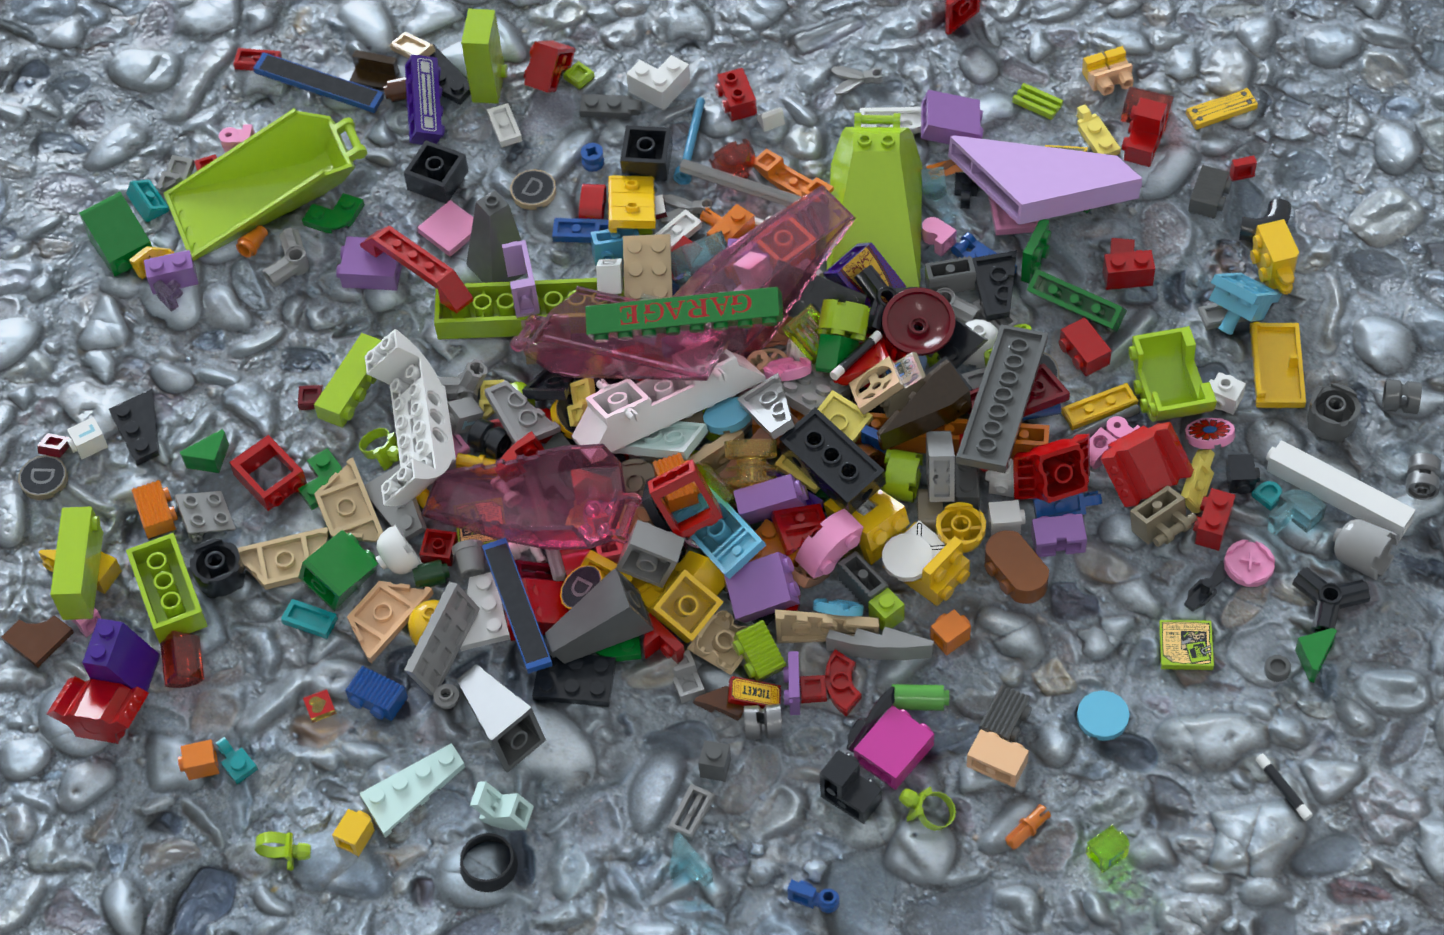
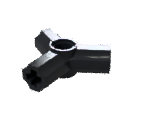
M872 265L857 274L854 279L870 299V315L866 333L872 335L875 331H879L881 334L884 332L882 317L887 304L881 300V296L885 297L887 302H889L899 292L917 287L893 288L887 286Z
M1306 567L1297 574L1292 582L1294 587L1316 603L1311 631L1314 633L1330 628L1335 629L1339 609L1370 601L1369 587L1363 579L1341 585L1327 583Z

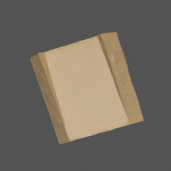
M727 611L715 612L695 639L689 644L687 650L732 675L744 659L743 655L738 656L734 650L732 642L735 640L733 637L735 633L747 628V626H739L734 623L733 616Z

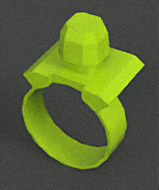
M377 428L368 432L360 440L359 448L364 457L367 459H377L384 471L389 469L394 462L400 461L397 437L394 432L390 434L386 428ZM388 436V441L382 448L378 447L374 450L365 451L367 446L375 439Z
M931 786L919 794L911 789H904L900 794V802L907 808L911 807L906 817L907 822L918 817L926 828L935 831L947 827L955 818L956 810L952 799L942 792H932ZM936 796L941 798L948 806L950 816L945 826L933 825L925 817L922 804L926 797Z
M271 831L260 833L256 836L255 852L267 858L284 857L288 860L287 870L292 871L294 870L295 858L298 861L311 858V845L307 843L295 845L294 836L291 832L285 834ZM265 843H279V844H282V845H285V846H281V847H271V846H266V845H263V844H265Z

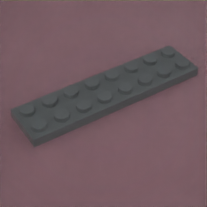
M1000 325L956 456V464L1006 473L1048 341V333Z

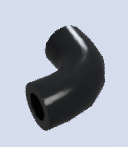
M1274 199L1269 202L1267 214L1264 217H1242L1239 240L1253 241L1257 225L1283 219L1288 224L1292 209L1290 202L1284 199Z

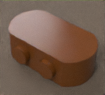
M1010 530L1000 531L989 538L985 548L984 564L987 573L997 579L1004 594H1009L1015 602L1030 604L1039 601L1047 592L1049 568L1018 532Z

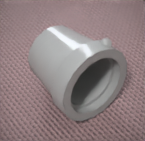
M464 540L452 547L453 557L456 560L462 578L469 579V577L485 573L483 542L481 540Z

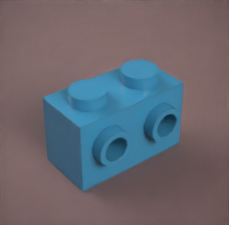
M617 228V233H611L609 229L590 232L592 256L595 266L598 260L622 258L623 261V236L639 235L638 229Z

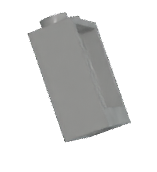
M929 431L926 433V479L929 502H954L955 455L951 431Z

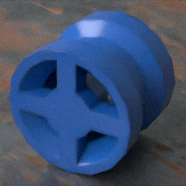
M597 143L585 144L581 149L583 168L590 172L599 171L604 166L602 147Z

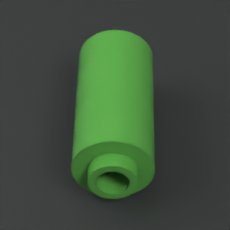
M892 684L895 687V702L893 706L899 710L944 711V706H949V690H944V685Z

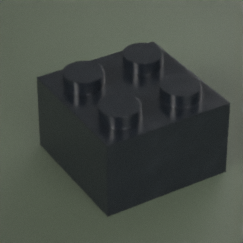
M626 125L620 158L622 176H652L654 180L667 181L673 147L671 128Z
M425 140L404 171L407 190L446 204L469 172L466 155Z

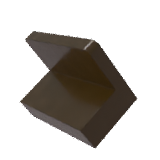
M355 50L352 55L355 69L349 81L384 91L383 86L387 85V80L398 78L400 73L397 58Z

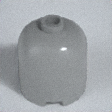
M1361 519L1351 520L1343 528L1339 527L1333 536L1335 556L1342 564L1377 580L1378 575L1383 576L1394 558V555H1391L1390 552L1393 544L1398 546L1399 536L1392 531Z

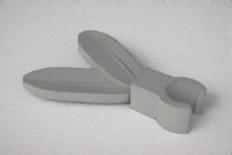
M836 66L831 69L835 76L848 79L835 88V95L847 94L864 82L865 84H879L883 82L881 68H874L863 72L844 66Z
M664 195L665 204L677 209L668 212L667 217L661 218V223L668 224L685 209L691 214H701L707 208L706 206L711 209L713 206L712 201L709 198L693 201L692 203L676 195Z

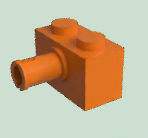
M738 204L723 217L708 207L700 215V220L712 227L707 232L708 250L725 260L728 238L745 239V234L748 231L755 230V215Z

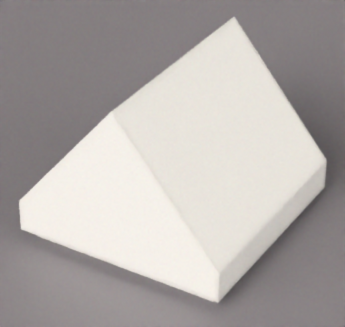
M780 107L759 114L756 117L764 132L785 125L783 109Z

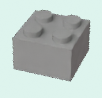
M637 520L623 545L616 569L663 588L678 562L685 538L677 536L673 532L657 528L648 522Z

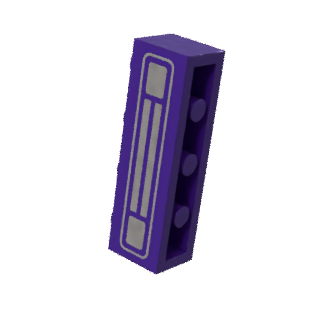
M411 54L405 64L409 143L422 145L427 140L437 144L440 138L444 136L445 127L441 121L443 106L440 105L442 87L439 86L441 68L438 67L436 57Z

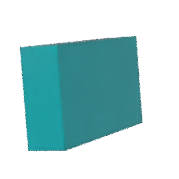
M291 599L281 617L282 624L328 639L338 620L336 613L295 599Z

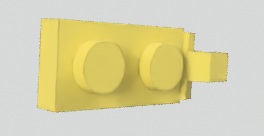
M1086 105L1077 107L1078 131L1093 153L1120 154V146L1096 113L1092 115Z
M1211 449L1197 450L1191 463L1194 469L1191 477L1186 478L1181 492V496L1185 498L1186 507L1192 513H1200L1202 499L1204 496H1207L1214 475L1210 467L1215 453Z

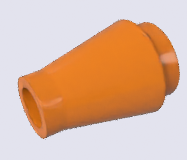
M258 225L255 229L240 237L236 244L238 252L244 257L256 255L265 237L268 235V231L265 227Z

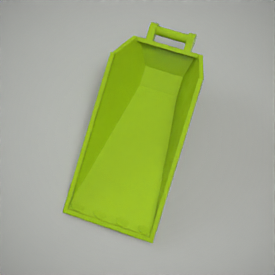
M293 108L164 192L186 250H190L193 261L242 237L258 225L263 226L326 194L343 183L356 168L353 161L363 159L368 154L366 147L361 144L354 129L355 123L353 119L347 117L335 124L330 116L297 111ZM343 132L347 133L353 146L349 151L341 137Z
M854 113V127H845L842 131L831 162L830 185L834 187V191L829 196L827 270L856 244L872 242L904 282L905 288L920 287L922 162L913 133L908 127H900V113H894L893 115H861V113ZM861 124L893 125V127H861Z

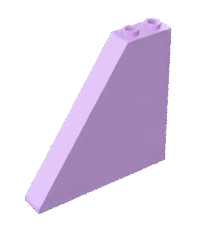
M955 135L950 136L948 157L1019 225L1139 198L1142 178L1116 155Z

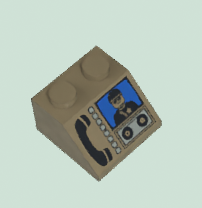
M911 352L894 363L904 388L880 404L887 418H890L896 410H902L910 400L908 396L911 392L917 393L926 383L923 381L926 375L916 352ZM888 369L882 373L881 378L890 374L891 370Z

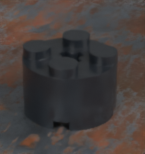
M211 539L201 543L195 549L196 552L190 559V568L197 586L209 598L214 599L226 596L243 587L245 583V567L239 551L233 543L223 542L222 539Z

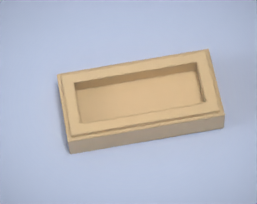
M404 32L390 44L392 51L408 59L411 54L430 56L435 52L432 44L407 32Z

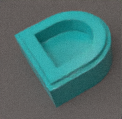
M1265 481L1252 491L1251 496L1271 511L1280 503L1283 491L1276 482Z

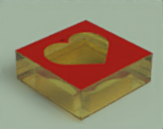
M327 689L303 698L312 723L336 714Z

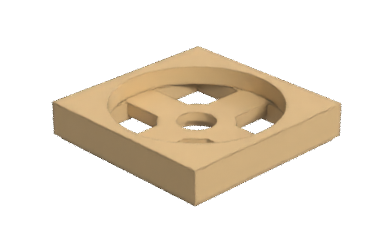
M889 356L849 383L857 406L863 415L904 388L895 364ZM888 369L891 370L890 374L884 378H879L882 373ZM870 382L869 388L860 393L859 389Z

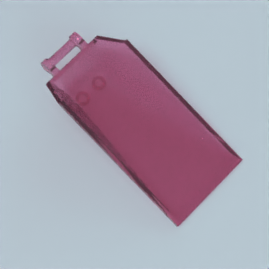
M577 286L576 292L550 310L546 317L534 314L529 315L519 335L511 340L510 347L516 352L523 350L526 357L546 370L562 376L574 378L707 381L737 331L738 326H729V329L724 331H716L714 328L704 329L702 333H690V330L680 331V334L675 336L659 333L653 338H643L642 335L633 336L631 340L609 338L608 342L597 343L586 334L585 306L640 300ZM533 330H536L532 338H528Z

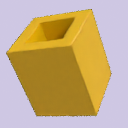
M348 809L332 836L337 847L359 856L375 829L368 814L363 811L355 812Z

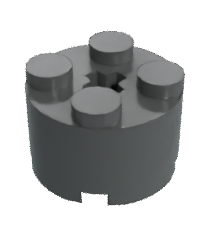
M1333 383L1331 386L1324 388L1321 386L1316 389L1312 395L1307 415L1308 429L1317 436L1336 443H1340L1349 437L1356 428L1361 410V403L1355 391L1346 385Z

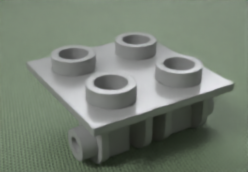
M221 491L176 494L174 496L189 534V539L193 540V542H200L203 539L204 533L236 529Z

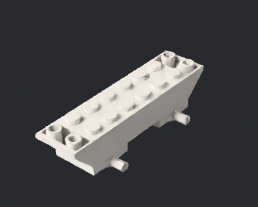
M716 338L698 345L687 339V342L685 340L682 344L686 351L672 358L673 367L635 384L630 378H627L619 383L610 385L604 379L598 380L596 386L600 390L586 397L588 406L572 438L592 461L601 459L607 454L625 448L626 445L643 439V437H648L660 429L668 428L675 422L689 418L705 408H711L720 401L734 397L748 388L756 387L759 383L765 381L766 377L744 356L729 351Z

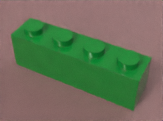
M1036 269L1027 288V291L1032 295L1079 316L1086 317V319L1115 332L1118 331L1127 312L1120 305Z

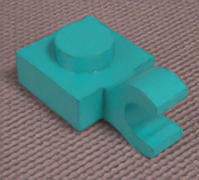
M225 737L216 742V745L219 747L218 750L225 757V760L220 763L236 785L258 770L257 765L242 747L235 752Z

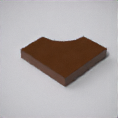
M54 615L47 621L37 624L18 620L1 638L3 642L38 668L74 632L70 626Z

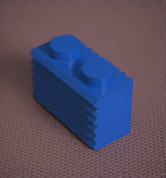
M364 666L360 668L345 689L348 702L357 709L364 707L370 710V713L375 718L380 720L386 718L392 721L408 698L403 685Z

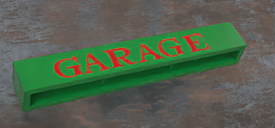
M778 287L585 306L586 334L597 343L608 342L609 338L631 340L633 336L642 335L643 338H653L659 333L675 336L679 335L680 331L689 330L690 333H702L704 329L714 328L716 331L728 330L729 326L751 328L753 324L760 323L763 326H774L777 322L784 321L782 292Z

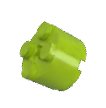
M824 299L819 319L818 334L839 335L857 341H865L870 308L855 302L846 301L844 303L838 302L835 299Z
M887 449L885 455L886 484L881 490L895 500L914 503L921 479L918 466H923V454L898 449Z

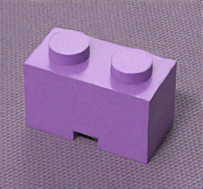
M190 250L144 260L146 276L152 294L171 291V287L180 286V288L199 284Z
M1068 513L1063 516H1041L1037 519H1032V541L1034 551L1039 557L1056 556V551L1065 550V554L1086 552L1087 536L1082 514Z

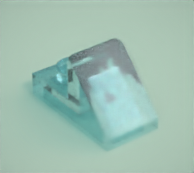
M678 832L674 837L670 862L671 880L687 870L695 882L699 880L706 887L713 882L712 869Z

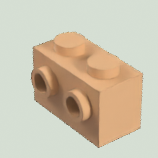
M980 730L967 754L966 767L1015 788L1028 763L1029 750L1019 743H1011L1002 739L994 732Z

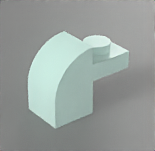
M486 781L478 782L470 806L480 813L479 819L490 826L506 830H526L534 808L531 803L518 793L501 794Z

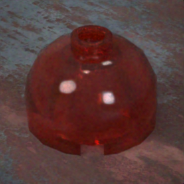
M742 139L743 143L737 144L734 141L723 146L714 153V160L709 158L711 167L745 179L748 178L749 172L755 165V152L750 141Z

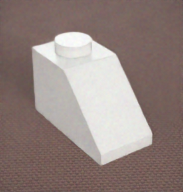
M622 258L598 260L596 265L598 294H603L604 298L618 297V293L623 291Z

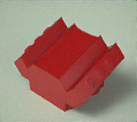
M1171 422L1159 423L1150 428L1142 426L1108 444L1109 449L1104 451L1101 457V461L1124 507L1138 506L1141 499L1150 498L1167 485H1177L1179 479L1191 477L1194 471Z
M1077 434L1072 439H1060L1034 447L1030 452H1018L1013 457L1014 500L1037 498L1051 503L1088 491L1090 434Z
M74 676L67 680L46 715L66 724L76 737L118 744L119 740L125 735L126 729L133 722L149 692L138 686L130 689L121 683L97 679L84 681Z

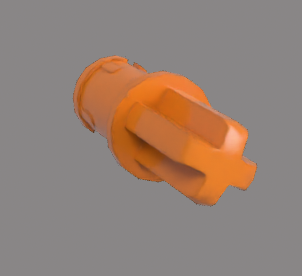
M1039 804L1026 818H1021L1019 825L1005 837L1006 844L1012 849H1017L1030 836H1035L1036 830L1051 817L1049 810L1040 816L1047 808Z

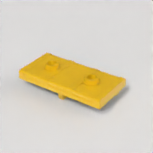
M608 177L609 232L617 233V228L656 229L654 177Z
M1250 323L1256 407L1305 408L1306 394L1299 323Z

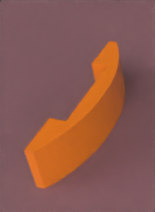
M767 148L751 161L752 166L778 189L807 198L812 204H819L834 191V187L817 177L811 180L786 166L781 156Z

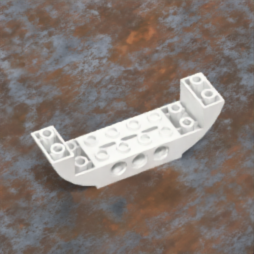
M394 329L365 356L367 374L390 385L401 467L399 471L381 485L384 506H400L412 501L438 479L456 460L445 386L441 384L436 372L420 350L408 338Z

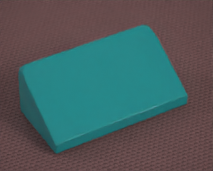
M151 180L130 181L126 195L145 222L152 221L170 211L169 206Z

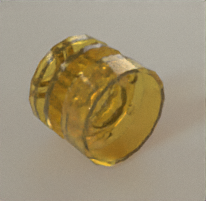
M741 439L724 442L725 459L736 461V465L725 468V472L737 473V477L725 478L726 485L745 488L778 478L777 476H767L766 473L778 471L777 466L766 464L767 459L777 457V440Z

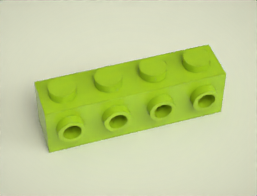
M364 333L360 334L314 404L318 419L342 428L348 420L352 419L359 402L365 399L367 390L377 380L367 374L365 356L382 340Z

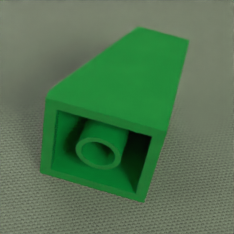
M121 192L79 212L91 244L114 277L133 267L129 259L146 246L152 247L148 236Z
M341 530L302 562L298 578L335 611L376 571L379 563L371 551H365L359 545V541L353 534H347Z

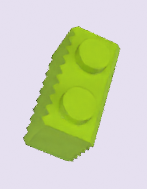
M763 620L735 633L733 637L735 641L732 644L737 655H743L746 661L744 668L750 678L754 677L756 681H762L784 670L783 667H786V662Z

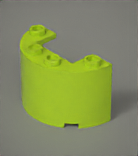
M1190 326L1133 336L1132 346L1128 347L1129 357L1134 363L1136 380L1133 381L1134 391L1136 395L1140 394L1141 412L1143 414L1146 413L1152 422L1212 412L1216 407L1217 400L1210 382L1202 383L1194 360L1196 343Z

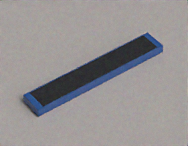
M264 52L253 68L256 74L372 113L376 112L384 98V92Z
M503 538L482 545L527 673L553 666L507 539Z

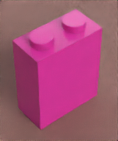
M892 705L854 748V757L859 761L860 766L896 790L934 746V733L926 724H920L912 719L907 711L904 709L899 710Z

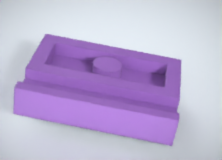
M788 651V667H783L784 683L789 682V690H784V705H789L790 715H800L799 652Z

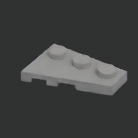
M778 373L737 398L740 406L773 439L785 434L786 431L794 427L786 394Z
M398 464L364 486L376 508L391 526L396 524L405 536V539L409 541L426 531L427 528L416 497L405 505H383L381 485L399 471L401 467Z

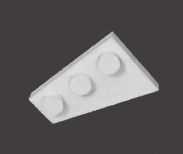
M921 107L860 108L861 115H893L894 113H900V127H908L913 134L921 132ZM861 124V127H893V125Z
M491 572L469 577L467 595L477 604L480 610L460 650L465 651L510 640L501 599Z

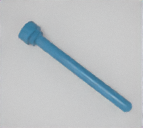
M699 97L696 100L682 160H692L705 104L703 97ZM679 165L675 169L673 179L678 184L687 185L691 182L692 176L680 172Z

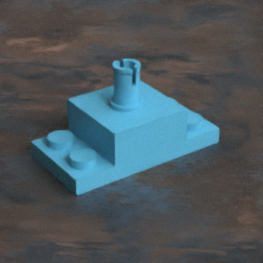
M1225 273L1214 275L1211 283L1216 286L1209 300L1228 310L1219 329L1233 335L1240 317L1251 322L1264 320L1271 304L1277 303L1282 293L1243 273Z
M706 482L720 505L723 518L719 519L712 526H705L697 530L690 537L723 574L730 579L766 546V543L710 483ZM698 494V504L673 513L677 523L709 508L702 494Z

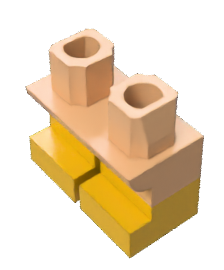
M1123 46L1104 51V55L1101 52L1083 58L1082 74L1093 91L1099 90L1105 96L1114 91V85L1120 84L1124 90L1133 86V65L1128 63Z

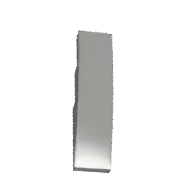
M884 627L882 635L857 628L854 636L829 629L826 637V650L833 652L836 649L844 655L876 660H914L932 658L934 641L888 627Z

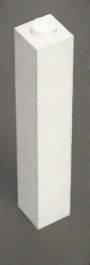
M1282 440L1276 448L1272 447L1266 456L1268 461L1267 472L1357 519L1367 521L1398 534L1399 541L1413 521L1415 509Z

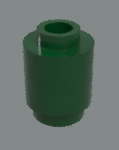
M441 559L417 565V568L412 569L416 588L423 587L425 589V587L446 584V578H450L447 563L442 564Z

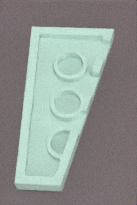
M451 743L360 793V796L386 838L392 833V829L398 823H403L409 818L410 813L415 808L426 803L432 793L437 789L443 788L465 768V765Z

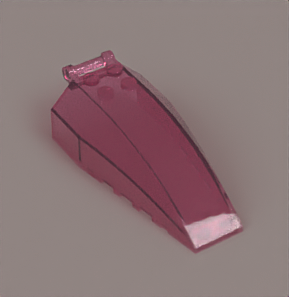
M822 185L774 214L701 266L672 297L778 287L782 292L783 320L785 321L794 303L799 301L803 290L810 281H813L819 267L829 258L832 249L838 245L856 217ZM784 321L777 322L774 326H763L762 323L753 324L751 328L729 326V329L724 331H716L714 328L704 329L702 333L692 334L700 341L698 344L716 338L729 351L744 356L747 359L751 353L762 350L769 343ZM681 332L679 335L672 336L683 348L682 344L685 340L687 342V338Z
M604 444L569 445L538 451L537 455L526 457L524 454L517 455L516 459L510 461L499 459L496 460L495 464L485 466L483 463L471 467L447 470L434 481L422 515L466 531L499 540L506 538L507 542L547 550L592 549L610 541L628 542L630 536L628 532L636 509L641 506L642 496L637 493H626L622 463ZM624 505H627L620 527L616 529Z

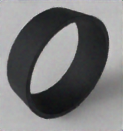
M484 833L473 837L465 844L460 855V873L463 880L469 887L480 892H494L504 888L513 880L518 869V858L510 843L504 837L493 833ZM486 841L502 843L510 849L511 859L507 869L501 875L486 880L475 878L467 872L463 860L472 847Z

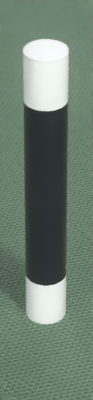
M875 331L830 372V377L833 380H837L882 339V334L879 331Z
M1260 754L1255 759L1256 762L1303 820H1309L1313 816L1312 812L1264 754Z

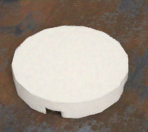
M901 533L892 537L885 544L882 551L883 566L886 572L891 577L894 576L903 582L922 578V569L933 559L932 549L928 541L913 533Z

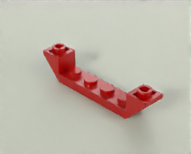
M390 225L376 231L360 243V247L377 258L384 252L438 289L440 303L456 314L474 301L473 296L454 269Z

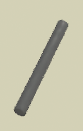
M1135 404L1062 439H1072L1077 434H1090L1092 436L1100 427L1107 429V421L1110 418L1119 416L1126 420L1139 414L1140 409Z

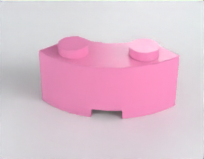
M845 508L821 522L820 524L823 527L813 538L808 536L797 553L795 560L813 579L833 572L841 557L849 550L858 546L863 526Z

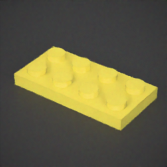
M833 390L818 408L823 415L854 443L861 436V431L865 425H869L873 420L872 414L867 412L863 415L856 404ZM782 454L775 463L777 470L785 475L792 474L813 493L816 494L820 489L785 455Z

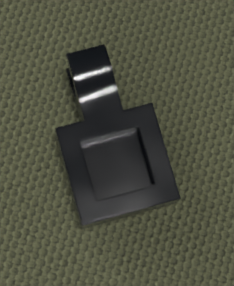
M955 172L954 196H961L960 208L970 209V196L977 197L978 185L966 173Z

